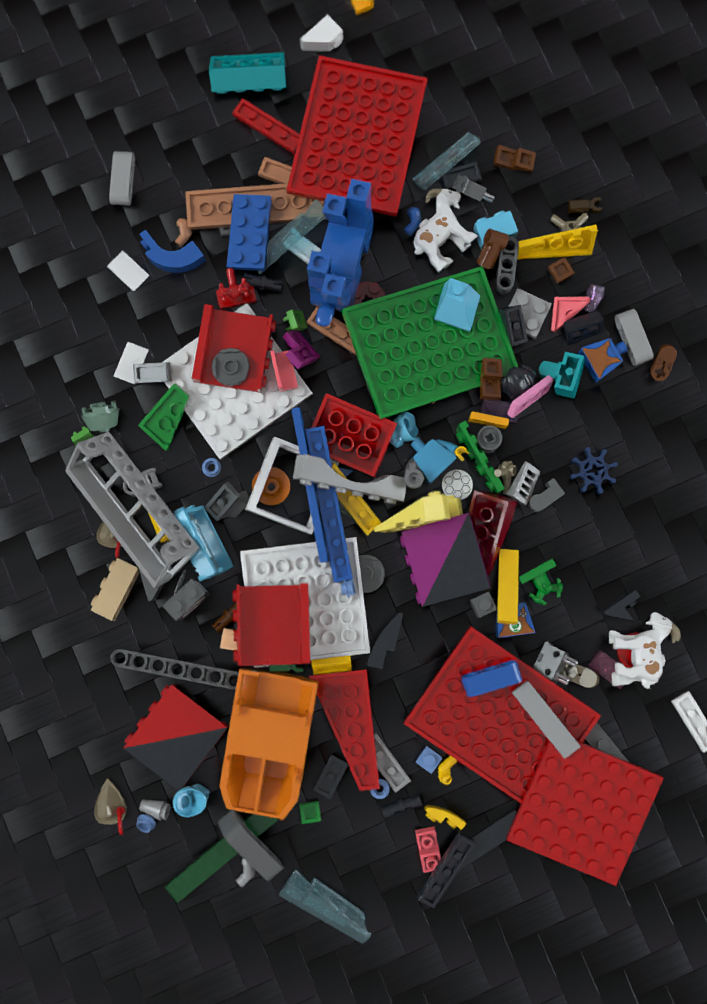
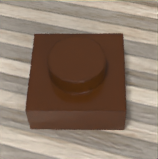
M565 257L548 267L557 284L574 275V271Z

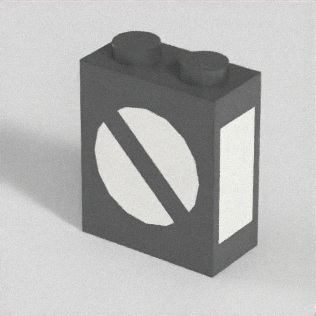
M191 579L163 607L176 621H183L211 594L198 580Z

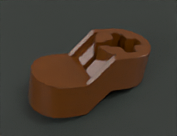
M665 344L661 346L655 356L650 374L656 381L665 380L672 370L673 363L677 357V351L672 345Z

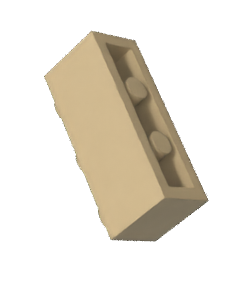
M120 558L116 561L113 560L111 563L108 577L104 578L101 582L99 595H95L91 602L93 606L91 611L111 621L116 620L140 573L137 566Z

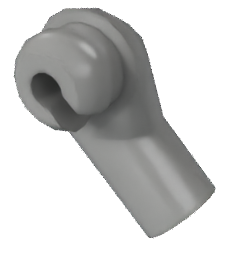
M244 858L241 861L243 874L236 879L241 887L248 883L256 873V870Z

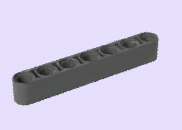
M117 649L111 654V662L117 667L236 689V686L231 683L230 678L232 675L238 676L239 671L128 649ZM120 652L125 655L123 663L117 660V655ZM138 656L144 658L145 663L142 667L136 664ZM157 660H161L164 664L161 671L155 668ZM177 663L183 667L181 674L174 672V665ZM195 667L200 668L202 671L200 678L193 676V669ZM214 671H218L221 674L219 682L212 680L211 675Z

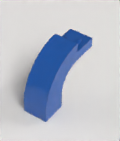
M146 230L140 233L142 238L140 243L147 251L145 255L159 269L172 273H183L197 268L206 261L204 255L193 241L180 250L166 251L155 243Z

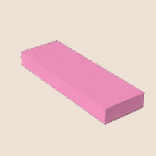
M549 375L515 399L511 403L507 414L514 418L545 395L553 383V378Z

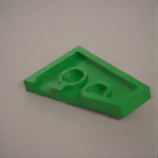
M174 383L138 425L165 451L169 450L190 395L177 383Z

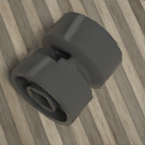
M489 425L480 429L476 436L478 441L477 449H481L485 454L493 453L502 442L501 431Z

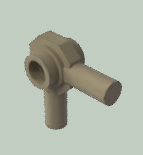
M583 213L576 221L565 222L558 216L553 215L550 221L559 226L561 231L564 232L581 228V225L589 217L586 213Z
M504 461L494 471L496 477L502 476L503 486L505 488L503 494H506L509 490L511 478L517 472L516 465H513L512 461Z

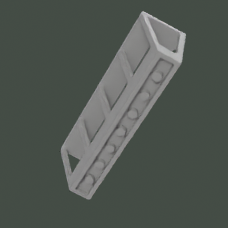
M110 432L77 443L65 472L151 585L156 588L168 582L199 550L198 545ZM80 452H82L85 458L76 462ZM104 454L117 471L107 483H105L90 463L93 457ZM120 476L139 499L129 512L111 490V486ZM142 505L162 529L152 541L149 540L133 519V515ZM166 534L170 542L162 546L160 554L155 545ZM181 559L173 569L170 567L173 562Z

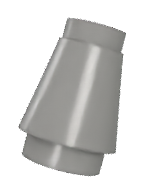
M143 799L140 804V811L160 821L168 818L171 805L167 804L166 801Z

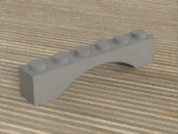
M297 455L293 479L300 480V484L311 486L314 483L318 484L317 488L321 489L332 487L335 488V492L339 493L350 491L352 496L363 497V495H367L368 499L380 501L381 498L385 499V503L388 504L404 501L406 484L403 477L381 475L375 480L357 483L338 475L328 466L323 458L310 455Z

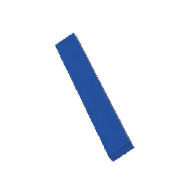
M299 407L292 408L300 455H309L301 409ZM312 483L311 486L306 485L319 561L326 563L329 562L316 487Z
M324 426L305 429L309 455L323 458L332 469ZM315 484L333 582H341L345 579L351 580L353 576L337 492L334 491L335 488L321 489L317 488L318 484Z

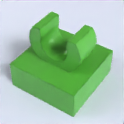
M292 309L286 312L287 316L283 318V322L290 323V327H287L286 331H303L308 328L301 310Z
M82 427L83 430L79 433L74 432V436L71 439L77 445V443L95 436L88 428Z

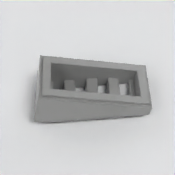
M525 461L506 494L512 499L517 500L519 504L527 505L540 471ZM530 470L532 475H529L527 471Z

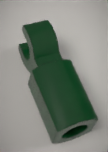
M295 664L269 665L270 672H290V670L303 672V667H296Z

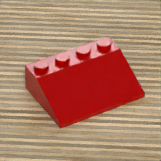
M326 393L311 428L324 426L330 459L375 478L397 423L386 418L380 419L378 415Z

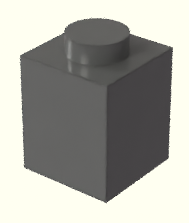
M489 592L469 600L477 618L497 610Z

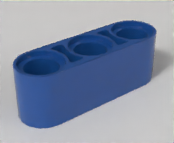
M516 660L471 672L461 677L467 697L481 695L522 681Z

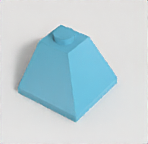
M450 278L443 286L434 320L470 332L480 295L469 284Z

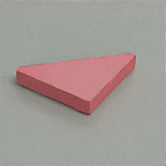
M555 297L551 331L557 332L563 326V322L570 320L590 302V297Z

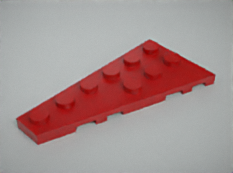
M367 670L309 676L310 679L319 682L317 696L321 701L324 712L350 766L359 790L380 789Z

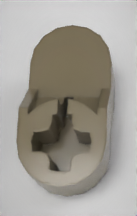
M565 663L561 675L584 687L594 688L598 685L599 676L595 671L578 664L574 667Z

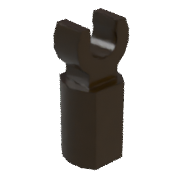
M595 197L591 201L588 199L569 200L568 213H586L588 211L599 213L602 207H595L594 203H600L601 198Z

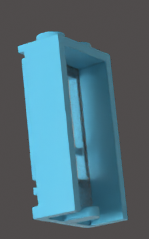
M191 505L174 511V516L199 547V550L190 558L193 566L196 567V572L200 575L198 577L199 581L218 576L234 567L203 505L198 507Z

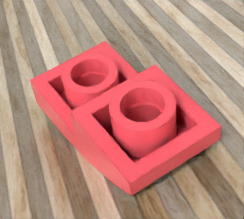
M434 826L415 830L423 873L433 871L441 860Z

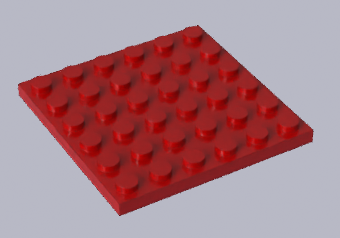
M549 740L506 839L616 886L664 778L580 741H577V743L581 747L564 759Z

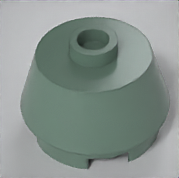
M112 401L111 405H106V402L90 404V409H86V407L81 408L83 414L81 417L90 431L107 432L118 424L119 408H117L116 401Z

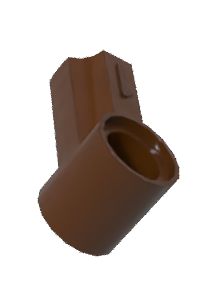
M489 228L485 233L484 246L477 263L484 268L493 269L500 251L504 250L508 243V234Z

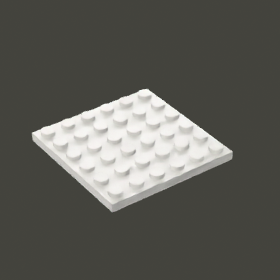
M247 303L235 311V313L255 315ZM198 338L163 361L170 362L171 381H165V384L170 389L174 383H177L190 395L185 412L220 460L313 395L295 368L298 388L279 392L270 351L268 352L270 366L269 369H265L264 375L267 377V384L265 388H262V393L194 383L192 373ZM273 340L272 351L274 350L275 353L282 352Z
M356 537L345 538L353 576L351 580L354 582L356 594L350 596V598L342 594L341 584L344 581L333 582L330 561L326 563L319 561L316 542L240 551L244 586H280L308 583L310 661L313 659L370 653ZM255 665L254 668L266 667L269 665Z

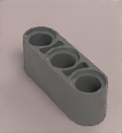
M508 237L507 245L513 247V250H501L498 256L495 289L501 295L508 294L514 285L518 254V241L514 237ZM509 263L511 268L505 269L502 264ZM500 282H508L509 287H502Z

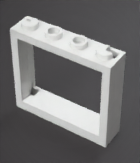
M274 437L245 510L304 533L312 534L314 528L311 515L307 525L304 526L256 507L279 447L300 455L297 445ZM330 459L331 465L335 463L338 467L339 462Z

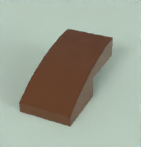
M499 145L496 148L493 165L531 172L533 171L536 153L522 148L514 150Z
M482 359L480 399L499 401L501 398L502 359Z

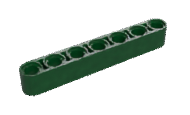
M251 814L244 822L255 836L258 837L274 824L278 818ZM222 838L165 886L166 890L178 903L238 852L225 838Z

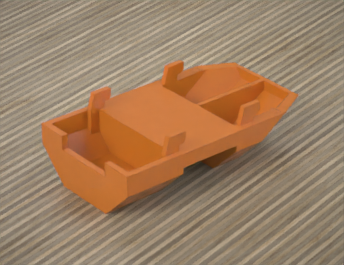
M239 669L220 780V790L227 809L284 819L296 804L303 778L318 681L299 675L270 672V670Z

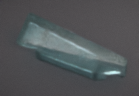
M317 199L304 214L301 212L268 241L265 270L325 218L322 213L323 206Z
M295 870L279 893L284 899L360 943H364L371 936L364 924L365 916L363 911L315 878L309 883Z

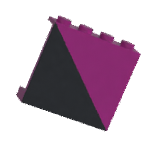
M470 513L402 532L403 536L400 537L401 545L403 548L406 547L408 554L405 555L406 563L412 568L413 573L410 574L413 585L417 586L418 592L415 595L418 604L421 603L422 607L491 588Z

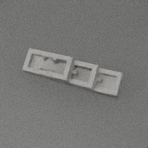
M528 680L512 691L513 695L564 759L581 747Z

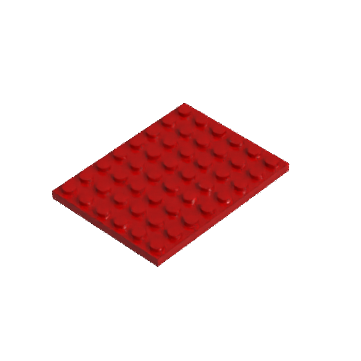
M319 56L286 193L320 201L326 200L327 193L347 198L351 179L371 183L372 212L397 217L427 78Z
M470 626L405 719L404 725L521 803L549 739L513 695L512 691L528 680L573 738L582 743L601 715ZM507 661H517L522 677L521 682L474 697H467L461 679L463 675Z

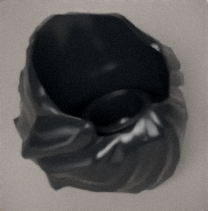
M522 365V368H510L506 377L501 378L502 393L508 395L511 400L517 399L534 386L536 380L535 370L527 365Z

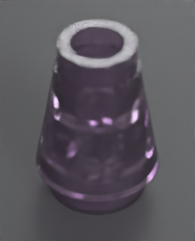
M590 284L586 292V297H590V302L584 307V311L591 313L597 309L605 295V288Z

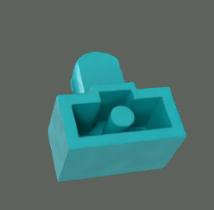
M565 352L562 362L543 361L539 366L540 376L542 379L548 375L553 378V382H556L554 388L557 395L574 399L585 366L584 356Z

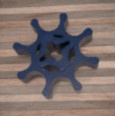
M587 447L584 449L586 454L585 461H579L576 457L571 460L572 463L579 466L580 470L578 474H572L570 479L573 480L579 477L584 481V485L580 489L582 493L587 490L588 485L592 484L596 487L597 494L603 493L601 488L602 481L606 480L610 484L616 482V479L608 475V469L616 467L618 463L606 464L603 457L607 453L606 449L600 452L599 457H593L590 448ZM592 468L601 469L596 473H586Z

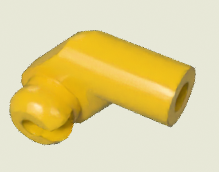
M449 756L438 767V778L445 785L452 782L450 768L458 762L452 756Z

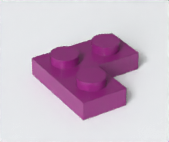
M291 330L284 334L283 338L287 345L292 348L286 353V356L297 369L316 362L320 358V355L299 331Z

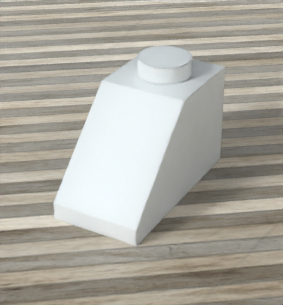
M327 15L300 39L301 48L307 51H330L342 43L343 30Z

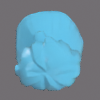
M409 412L400 413L394 420L397 425L390 441L396 448L401 447L406 441L415 440L419 432L415 424L414 415Z
M194 784L180 789L173 798L175 812L184 817H192L201 813L206 807L210 791L201 784Z

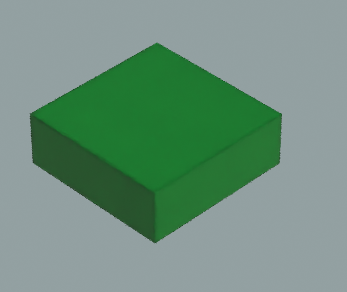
M319 800L299 803L302 824L321 821Z

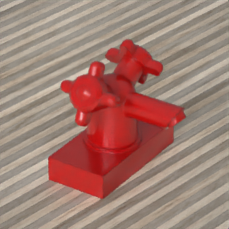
M228 268L226 273L229 288L223 287V283H220L219 289L216 290L220 310L257 302L254 287L250 286L245 278H242V283L237 285L234 270Z

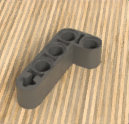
M232 809L218 821L221 832L227 842L267 881H270L284 869L281 861L246 826L243 818L237 811Z

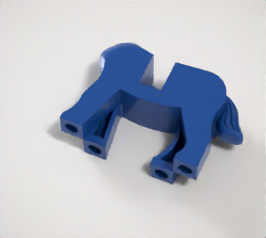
M351 179L347 198L327 193L322 213L329 221L321 252L312 250L307 266L311 305L319 307L316 323L320 326L327 327L331 323L335 310L341 312L342 309L354 305L362 275L360 266L361 255L368 252L373 230L374 217L371 207V183Z

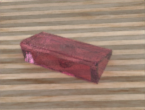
M598 651L588 667L612 683V673L615 672V663L618 662L604 652ZM619 685L616 687L621 689L624 685Z

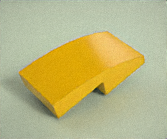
M426 805L424 807L427 812L426 816L433 822L437 820L442 823L445 818H448L446 822L454 829L458 827L461 830L466 825L465 820L447 809L434 805Z

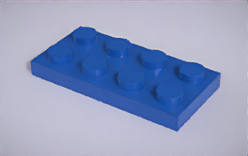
M234 194L227 268L265 271L272 197L270 195Z

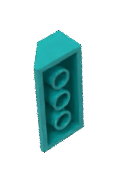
M284 52L211 57L209 73L212 92L223 94L227 91L240 93L252 89L253 91H263L269 88L272 90L286 88Z

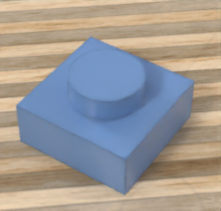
M426 746L415 762L432 774L443 757Z

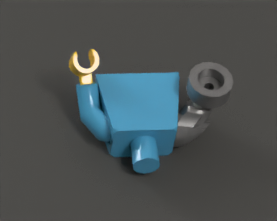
M418 437L410 444L417 454L408 461L405 467L404 482L409 488L416 489L422 485L425 478L430 485L457 457L464 461L461 454H469V452L463 446L459 447L451 442L439 439H432L425 445Z

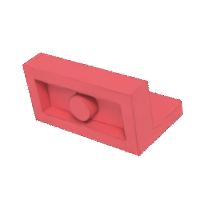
M273 350L270 353L279 392L297 389L298 385L294 367L286 356L288 351L275 353Z

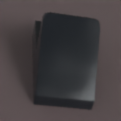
M632 590L602 610L601 614L633 621L625 607L630 608L637 603L636 599L641 596L636 590Z

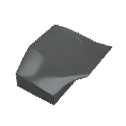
M226 482L204 508L216 521L228 517L236 518L247 505L243 502L235 488L229 482Z

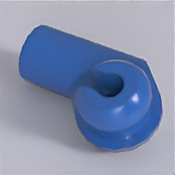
M410 207L407 211L411 222L404 231L410 236L421 224V212L417 207Z

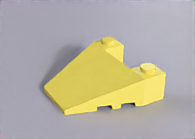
M440 491L428 493V497L419 499L375 527V532L390 533L410 530L463 515L461 499L455 498V495L447 496L440 494Z

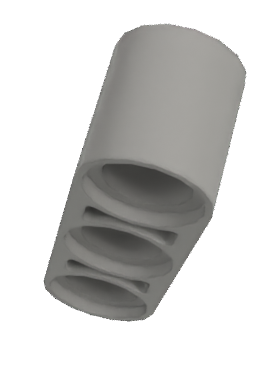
M114 151L109 195L110 204L131 205L135 165L133 152Z
M631 309L615 315V323L622 341L627 346V353L631 363L636 366L653 360L651 346L636 310Z

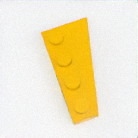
M597 225L518 241L517 259L592 255L598 231Z

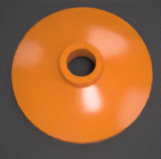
M271 467L259 502L265 505H277L287 498L290 492V481L282 470ZM259 472L255 475L252 481V490L256 483ZM274 484L275 489L272 491L269 490L268 485Z

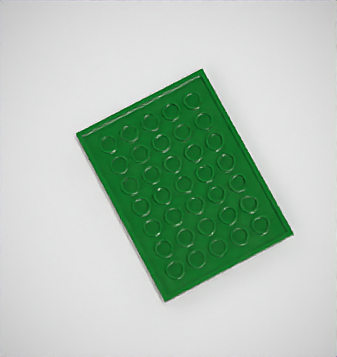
M483 266L341 310L380 419L480 387L483 358L502 359V374L504 378L510 368L518 367ZM450 278L469 284L480 295L470 332L434 320L443 286Z

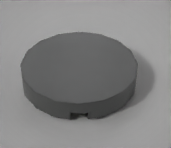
M227 348L221 350L214 357L211 368L214 377L219 383L224 386L233 387L240 385L246 380L249 375L250 364L246 355L240 350Z
M360 555L359 563L363 593H370L377 590L383 584L385 569L376 557Z

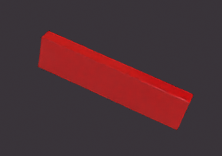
M242 98L232 112V115L295 154L300 134Z

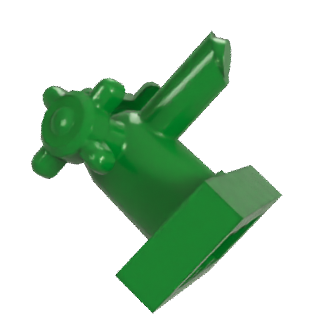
M553 559L518 577L520 585L529 580L533 581L538 592L536 595L530 593L529 597L535 603L546 605L547 603L542 599L550 592H556L557 598L561 596L563 589L561 579L557 578V583L551 584L546 575V571L556 566Z

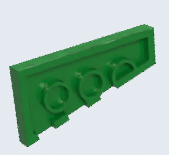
M465 420L458 425L456 429L457 434L455 435L461 444H465L469 452L467 454L471 460L474 459L477 463L476 469L481 476L484 475L487 479L486 485L489 490L498 494L505 488L499 477L494 475L495 470L493 467L487 466L488 459L481 449H477L478 441L474 435L469 434L466 430L469 425Z

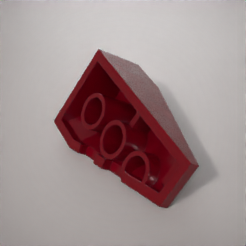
M474 490L469 513L485 569L489 576L513 519L517 500L498 494Z

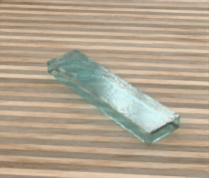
M469 132L466 133L413 178L414 183L426 190L481 143L479 138Z

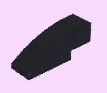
M398 613L382 630L372 648L367 666L382 669L386 651H395L403 613Z

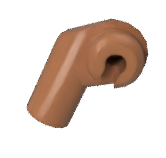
M181 218L177 221L180 235L175 240V243L183 247L192 235V231L188 228L187 219Z

